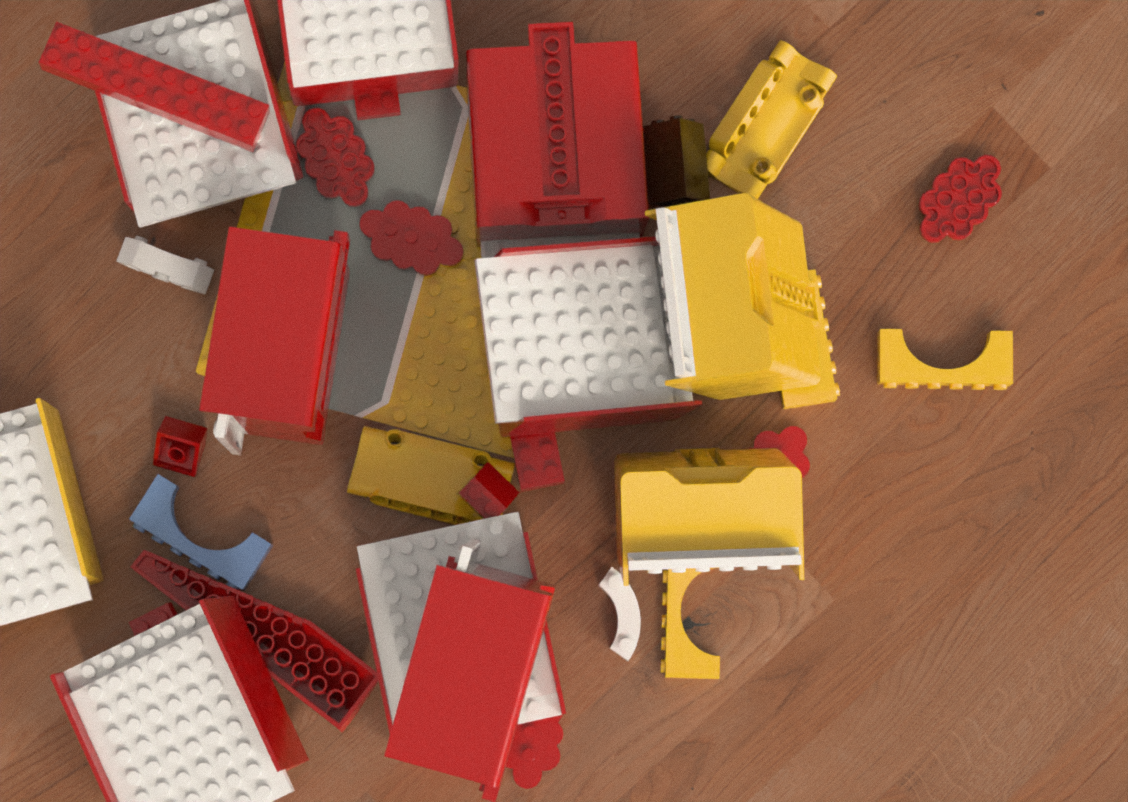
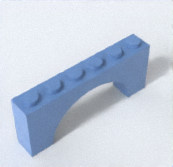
M158 474L129 518V520L134 522L132 527L142 533L145 530L153 534L151 539L161 545L165 541L171 545L170 550L179 556H182L183 553L190 557L189 562L198 568L203 565L209 569L207 572L209 575L218 580L220 577H223L228 581L226 585L245 591L273 545L252 532L244 542L230 549L210 550L197 546L183 534L175 518L174 502L180 487Z

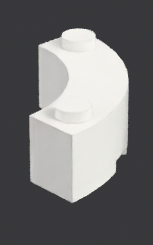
M135 236V239L125 237L116 262L136 271L152 275L153 278L161 281L171 282L184 289L206 294L214 272L213 269L206 266V261L198 258L192 261L147 244L148 240L140 236Z
M611 567L598 586L609 596L617 614V632L609 649L626 661H629L639 639L640 610L630 585L624 586L621 574Z

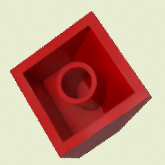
M165 416L157 431L153 465L195 477L205 448L208 428Z
M487 462L457 495L482 519L500 516L520 492Z

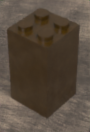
M676 115L669 117L670 120L651 121L650 125L643 126L649 204L669 207L710 199L704 124L695 122V119H683V116Z

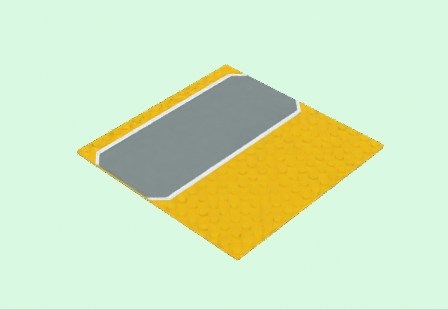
M284 61L278 86L295 147L298 137L305 132L302 125V117L305 112L312 108H321L328 113L330 118L344 116L353 123L354 135L363 139L366 146L365 155L372 159L375 166L374 175L369 181L365 182L368 188L366 202L361 206L350 207L342 201L340 196L333 199L321 196L317 190L316 180L309 177L305 171L306 160L298 155L304 177L297 180L295 184L246 197L237 228L326 241L329 240V236H333L334 230L348 232L350 246L347 264L350 276L329 409L514 458L510 437H501L499 423L495 424L475 269V260L482 258L481 247H476L467 88L455 86L452 88L398 94L401 115L358 121L355 100L294 106ZM395 200L403 201L410 209L418 206L424 207L429 211L431 217L440 215L450 221L453 229L451 237L457 239L462 244L464 250L463 258L455 266L449 267L440 264L437 272L429 276L418 274L413 267L406 270L399 269L392 260L383 261L374 256L371 251L372 239L362 233L359 225L360 218L369 210L383 212L386 205ZM217 298L196 368V372L205 376Z

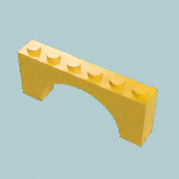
M815 269L808 270L809 280L814 282L819 319V325H815L821 379L814 386L780 391L783 409L835 402L837 396L840 395L838 382L834 383L833 374H836L835 362L830 359V352L833 351L831 339L827 340L826 331H829L828 319L823 318L822 312L825 309L824 297H820L819 288H822L821 277L816 275ZM805 287L806 293H810V287ZM813 310L808 311L809 317L814 319Z
M880 329L877 332V384H883V388H896V385H905V388L916 389L919 388V385H927L928 389H940L941 385H948L949 389H963V386H971L973 390H983L985 386H993L994 390H1006L1007 386L1013 384V331H990L987 333L986 344L982 353L974 362L956 369H939L922 363L909 351L903 338L902 329Z
M686 568V572L673 573L672 569L663 570V583H667V592H662V606H666V615L662 614V628H666L665 637H661V650H665V659H661L660 673H665L664 678L719 679L720 656L710 655L698 649L686 635L681 621V602L684 592L692 579L702 573L696 572L695 568Z

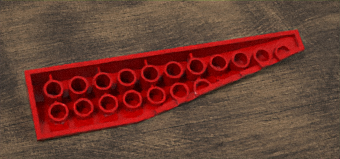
M143 550L130 566V568L185 611L200 604L199 601L202 599L234 596L271 678L342 733L379 682L375 670L307 619H303L146 550Z

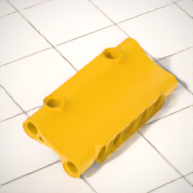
M780 40L770 54L769 60H762L758 64L709 141L710 150L706 153L708 175L727 185L738 194L747 193L758 199L767 184L772 183L776 179L810 124L823 107V98L837 78V75L827 67L800 55L794 47Z
M364 426L347 493L366 498L370 497V501L379 506L458 525L482 520L457 495L465 484L483 467L477 464L485 465L489 462L511 483L515 463L492 458L485 451L398 429L384 431Z

